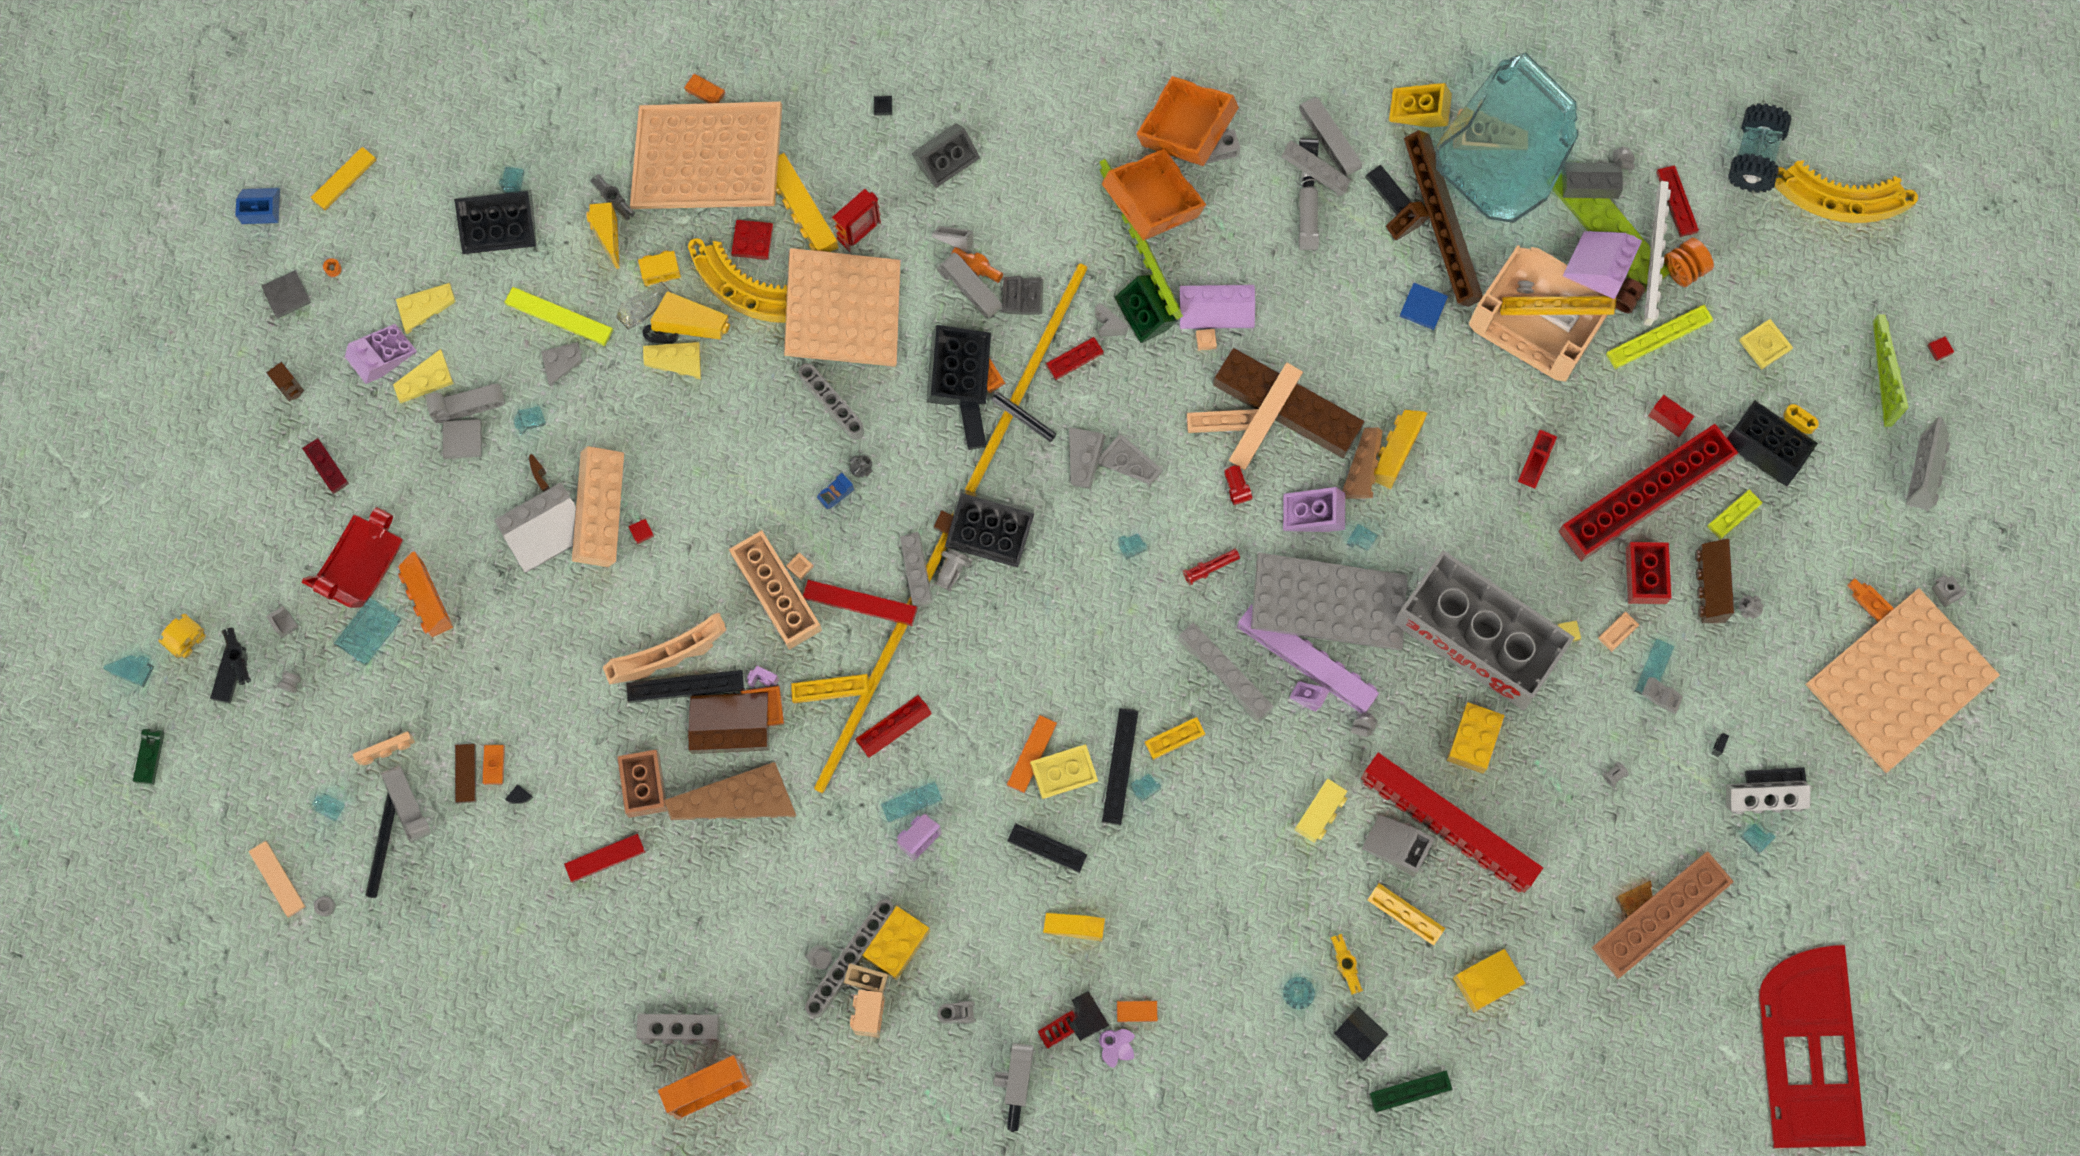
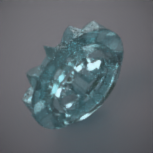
M1295 977L1285 984L1283 997L1286 1004L1290 1007L1302 1010L1310 1006L1314 1001L1315 989L1309 980L1303 977ZM1294 988L1297 990L1305 988L1302 994L1304 1000L1300 997L1293 999L1295 994Z

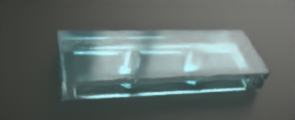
M1659 639L1655 640L1634 692L1642 695L1649 677L1656 678L1659 682L1661 681L1675 646Z
M934 781L882 803L881 807L888 823L943 799Z

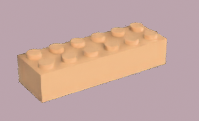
M587 446L580 452L572 562L610 567L616 562L624 463L623 452Z
M762 530L729 549L732 558L789 650L822 631L820 623Z

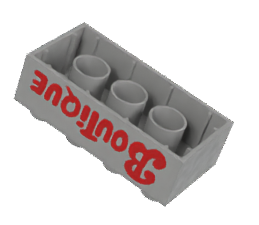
M1442 550L1406 601L1394 622V625L1523 711L1533 700L1575 638L1444 550Z

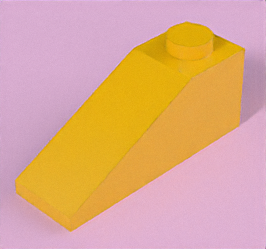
M1046 913L1043 933L1102 942L1105 918Z

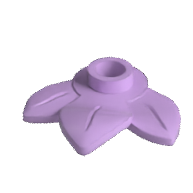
M1120 1029L1116 1032L1106 1030L1100 1035L1099 1043L1103 1048L1102 1058L1108 1066L1114 1068L1118 1059L1126 1061L1134 1059V1051L1129 1043L1134 1039L1135 1035L1131 1031L1126 1029ZM1107 1037H1112L1113 1042L1111 1044L1106 1043L1105 1039Z

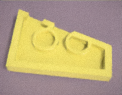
M450 283L396 299L405 333L409 334L413 328L419 324H424L428 318L434 314H439L456 302Z
M440 349L394 383L393 386L399 402L403 403L454 383L443 352Z

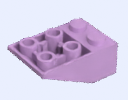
M393 324L348 343L345 358L362 380L368 384L383 377L416 353V349L397 325Z

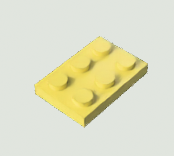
M1086 744L1030 762L1042 800L1098 782Z

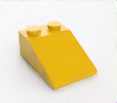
M1445 83L1393 88L1389 121L1429 128L1448 126L1452 93Z
M612 202L589 204V211L586 212L587 222H590V229L594 230L596 237L616 269H619L618 220Z
M1505 949L1453 977L1473 1013L1526 984Z

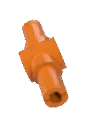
M957 247L953 249L952 253H957L978 277L980 275L986 276L997 283L1001 281L1003 273L991 267L989 260L984 255L977 252L975 254H968Z

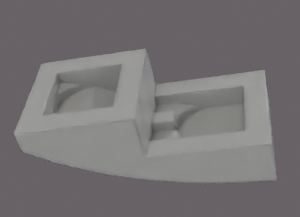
M1652 677L1648 678L1642 692L1644 697L1676 714L1683 698L1672 687H1665L1656 678Z

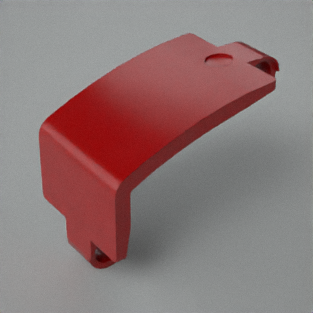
M378 507L370 514L369 521L358 515H353L318 574L303 578L301 583L313 588L314 592L329 600L334 599L349 608L364 607L383 579L403 542L402 538L388 531L393 521V515Z

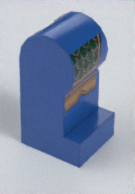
M840 473L836 477L837 479L817 496V499L827 510L855 490L853 484L843 473Z

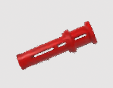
M1234 548L1206 563L1199 562L1197 566L1189 570H1183L1185 580L1191 586L1193 582L1201 578L1206 579L1210 573L1240 560V555Z

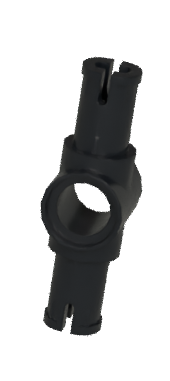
M230 627L227 628L228 631L226 629L222 630L227 645L225 647V658L230 662L232 670H235L239 685H245V681L247 683L251 682L246 667L248 665V655L243 651L241 643L237 641L234 628ZM236 653H240L239 658L233 660V656Z

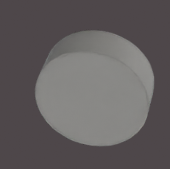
M321 896L314 903V910L320 916L327 917L335 911V902L328 896Z

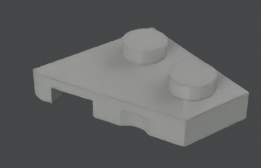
M578 342L541 351L550 387L555 385V381L560 377H565L572 368L577 367L583 362Z

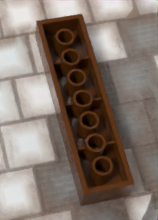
M1233 348L1216 374L1213 386L1250 407L1259 409L1280 373ZM1298 383L1275 421L1343 459L1362 430L1365 422Z

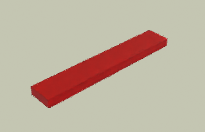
M812 580L807 581L803 593L804 599L909 626H913L918 610L917 606Z

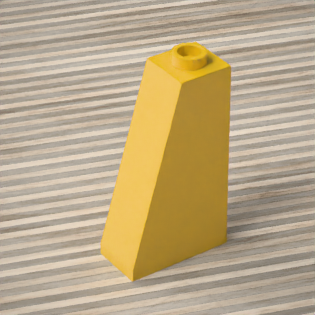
M668 291L651 318V329L653 331L721 340L722 336L727 334L730 328L728 315Z

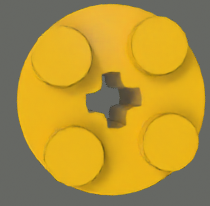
M184 613L181 615L183 618L180 620L175 618L161 634L163 639L158 640L176 658H187L193 651L191 648L196 643L200 644L206 637L204 629Z

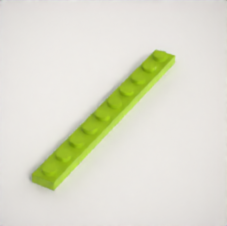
M1103 159L1099 162L1102 167L1099 171L1105 179L1108 172L1112 170V167L1106 159ZM1122 213L1121 216L1125 224L1129 223L1131 227L1128 229L1133 239L1136 238L1138 242L1136 244L1137 250L1145 256L1143 262L1146 268L1151 269L1153 273L1150 275L1152 281L1160 287L1157 291L1161 299H1165L1167 302L1165 306L1170 316L1174 315L1178 320L1183 317V314L1147 240H1142Z

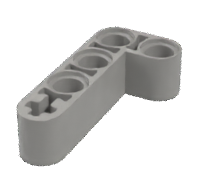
M952 253L937 267L940 275L946 280L951 279L985 318L990 319L1002 308V304L957 253Z
M491 384L448 397H444L441 393H431L425 397L429 415L435 423L455 420L498 408L505 404L500 384Z
M397 766L382 772L383 782L409 842L413 843L429 836L431 833L425 817H422L402 768Z

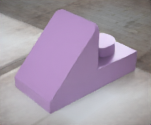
M1298 681L1289 698L1316 712L1318 708H1321L1329 690L1325 687Z

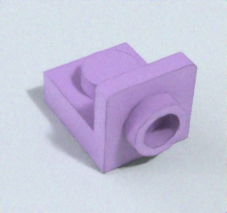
M756 666L754 670L752 669L747 677L748 684L752 688L755 686L758 678L760 679L759 682L766 686H770V684L776 686L779 681L777 675L759 666Z

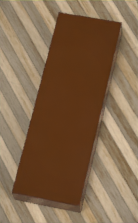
M455 745V803H475L476 745Z

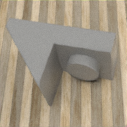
M1099 303L1095 307V317L1099 322H1105L1099 330L1100 337L1120 336L1128 333V325L1103 304Z

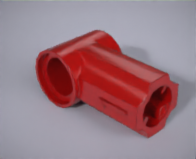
M1235 465L1224 470L1233 505L1251 501L1252 493L1249 485L1244 480L1240 466Z

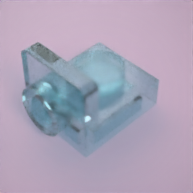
M505 167L503 179L499 181L502 190L506 192L521 191L524 170Z
M540 406L518 410L514 418V426L518 429L520 435L525 434L527 429L542 427L546 423Z
M322 793L313 800L312 805L314 807L312 810L336 822L346 804Z

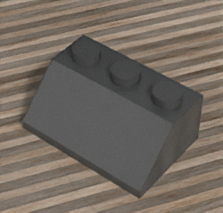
M956 123L912 152L919 168L935 188L980 159L965 128Z
M1562 162L1563 198L1619 199L1623 191V177L1618 163Z

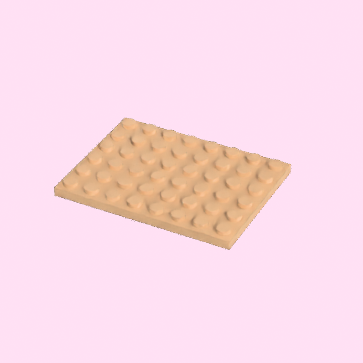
M781 101L639 105L630 198L631 209L775 206L782 118Z
M1918 588L1805 685L1880 768L1887 773L1999 677L2000 674L1924 592Z

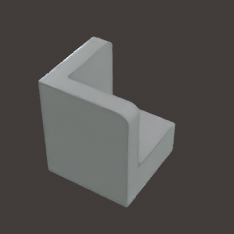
M283 606L266 616L276 633L282 638L299 628L290 612Z

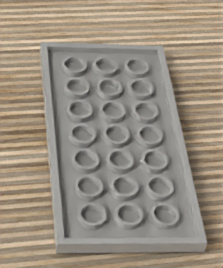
M1258 553L1251 629L1400 651L1403 648L1404 631L1394 625V622L1406 603L1408 575Z

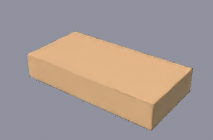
M1625 611L1598 639L1612 652L1639 624Z

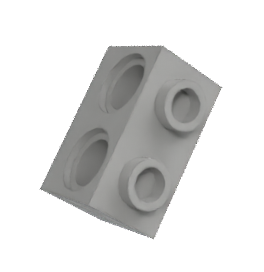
M1235 129L1225 130L1205 164L1239 156L1240 145ZM1229 141L1232 144L1226 145L1223 142Z

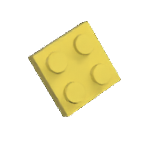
M1771 319L1739 339V342L1761 370L1793 349Z

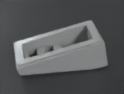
M938 226L932 233L933 238L968 251L973 245V231Z

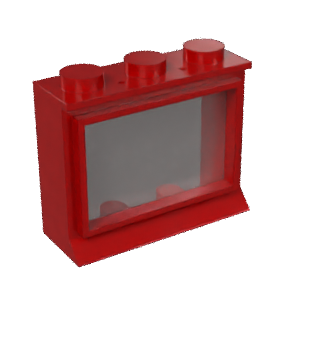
M866 189L862 190L832 216V219L837 223L835 225V228L838 230L836 233L838 237L836 239L849 252H851V246L856 245L878 225L877 223L881 224L878 198L873 192L869 193Z

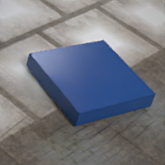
M1413 282L1399 317L1434 330L1448 296Z

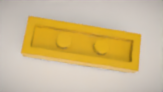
M1195 717L1144 741V744L1152 760H1155L1206 734L1198 718Z

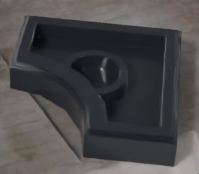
M1089 991L1072 1000L1075 1006V1017L1070 1026L1079 1041L1109 1026Z

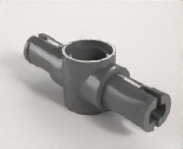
M599 174L595 175L597 180L593 177L591 183L600 191V195L605 199L606 203L612 202L614 210H618L626 221L630 220L629 215L633 217L635 212L625 203V199L621 196L618 188L611 184L608 185ZM613 195L616 196L614 199H609Z

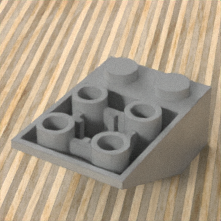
M1379 814L1362 849L1415 877L1435 838L1414 827Z

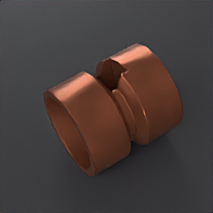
M1625 278L1616 296L1615 308L1623 313H1632L1637 305V301L1641 299L1645 292L1643 285L1634 279Z

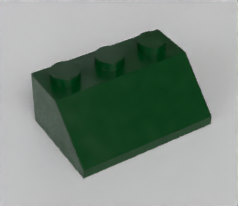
M1150 275L1137 276L1114 297L1140 343H1144L1166 332L1178 322L1174 315L1170 316L1165 308L1167 302L1165 299H1161L1157 291L1159 287L1157 284H1154Z

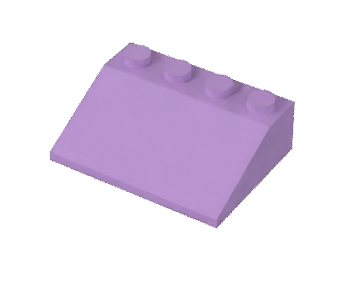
M1584 231L1563 276L1615 299L1642 240L1626 233Z

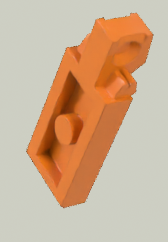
M1856 578L1847 585L1854 592L1852 596L1877 622L1894 609L1871 585L1861 584Z

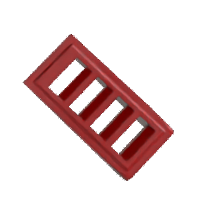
M1072 1010L1037 1031L1047 1049L1075 1033L1066 1021L1068 1018H1070L1071 1022L1074 1020L1075 1014ZM1061 1022L1064 1024L1068 1032H1063L1062 1028L1059 1025ZM1053 1027L1057 1028L1059 1034L1061 1035L1060 1037L1057 1038L1056 1034L1052 1029ZM1046 1031H1049L1052 1038L1054 1039L1053 1041L1050 1042L1045 1033Z

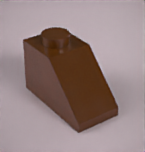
M1421 201L1411 202L1386 225V228L1395 240H1399L1429 219L1428 211Z

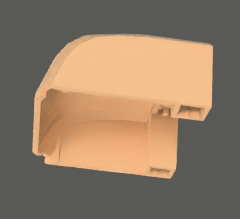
M1517 245L1478 303L1469 325L1478 335L1555 380L1566 382L1608 315H1579L1578 321L1568 333L1540 315H1501L1502 297L1606 295L1564 277L1563 274L1567 265L1541 249L1531 247V249L1520 248ZM1518 281L1534 282L1535 285L1532 287L1534 292L1531 294L1517 292V288H1519Z

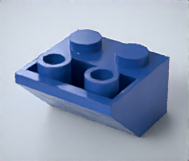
M280 188L242 189L236 198L235 216L240 223H279Z

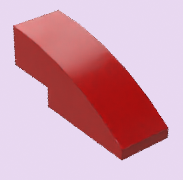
M1543 430L1538 431L1517 482L1536 489L1557 436Z

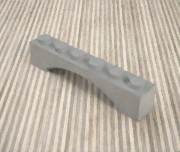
M1194 622L1179 635L1178 641L1190 654L1198 658L1222 681L1257 724L1272 712L1273 705Z

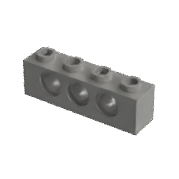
M1806 781L1726 784V807L1733 814H1744L1745 811L1764 813V810L1781 813L1786 809L1801 812L1803 809L1810 808V785ZM1791 793V798L1788 801H1784V797ZM1771 794V799L1768 802H1764L1765 797ZM1752 795L1751 801L1745 803V798Z
M638 1014L636 1038L642 1040V1044H654V1041H662V1044H674V1041H682L684 1045H693L694 1041H702V1045H714V1042H719V1015ZM658 1024L663 1025L662 1033L654 1034V1027ZM682 1025L683 1032L675 1035V1026ZM697 1025L703 1026V1032L700 1035L694 1034V1028Z

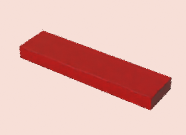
M1676 166L1658 169L1656 173L1659 181L1669 182L1668 189L1671 190L1667 203L1679 236L1684 237L1698 233L1699 229Z
M635 834L564 863L570 882L573 883L646 852L639 834Z

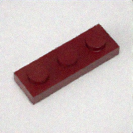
M319 438L302 448L332 494L349 485Z

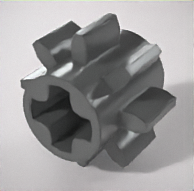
M859 454L849 461L851 463L849 466L850 471L855 477H868L873 471L871 469L873 466L872 461L866 455Z

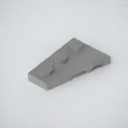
M1121 434L1102 453L1098 461L1099 465L1149 485L1163 472L1158 465Z

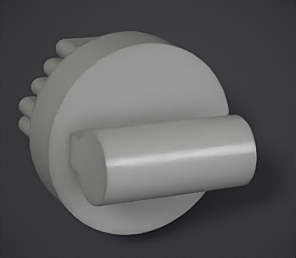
M1622 146L1617 148V150L1615 149L1613 151V162L1618 163L1620 169L1634 170L1635 157L1630 148Z
M1363 712L1355 719L1351 733L1369 737L1375 731L1378 721L1373 714Z
M822 945L813 947L806 957L808 962L817 969H827L832 963V954Z

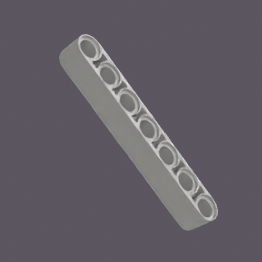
M880 900L875 905L805 1005L806 1012L810 1017L820 1018L845 985L844 979L849 963L845 962L846 956L848 954L855 955L856 959L851 964L857 966L862 961V955L894 910L893 904L889 900ZM888 905L890 912L882 914L880 913V908ZM873 921L878 922L879 927L876 930L871 931L868 929L869 923ZM859 938L867 939V944L864 947L857 946ZM836 971H843L844 976L842 979L835 980L833 978ZM823 988H832L831 995L827 997L823 996ZM814 1003L820 1004V1010L817 1013L810 1012V1007Z

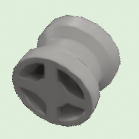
M283 672V679L278 683L277 687L291 693H296V686L301 682V678L291 673Z

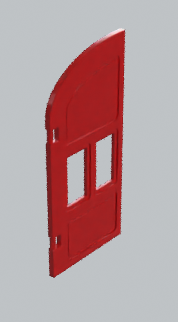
M1833 945L1807 950L1787 958L1772 968L1764 977L1759 989L1773 1149L1866 1146L1845 945ZM1765 1005H1770L1771 1017H1766ZM1820 1036H1843L1848 1084H1825ZM1784 1037H1807L1812 1084L1788 1085ZM1775 1107L1780 1108V1119H1776Z

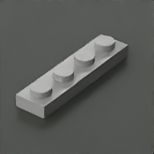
M1292 140L1287 143L1281 156L1282 158L1341 196L1345 194L1351 181L1349 177Z
M915 532L901 536V546L913 606L919 607L933 603L920 534Z

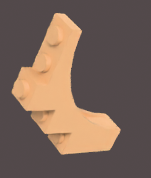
M716 613L693 629L665 643L634 654L611 659L603 666L609 685L648 678L657 669L674 667L684 658L704 655L713 647L712 643L726 631L725 623L720 613Z

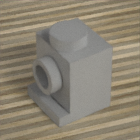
M1946 575L1936 580L1937 584L1932 587L1944 608L1967 594L1965 590L1961 589L1953 575L1948 578Z

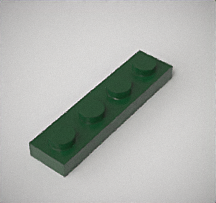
M1447 1070L1371 1092L1369 1096L1374 1112L1378 1113L1449 1092L1453 1088Z

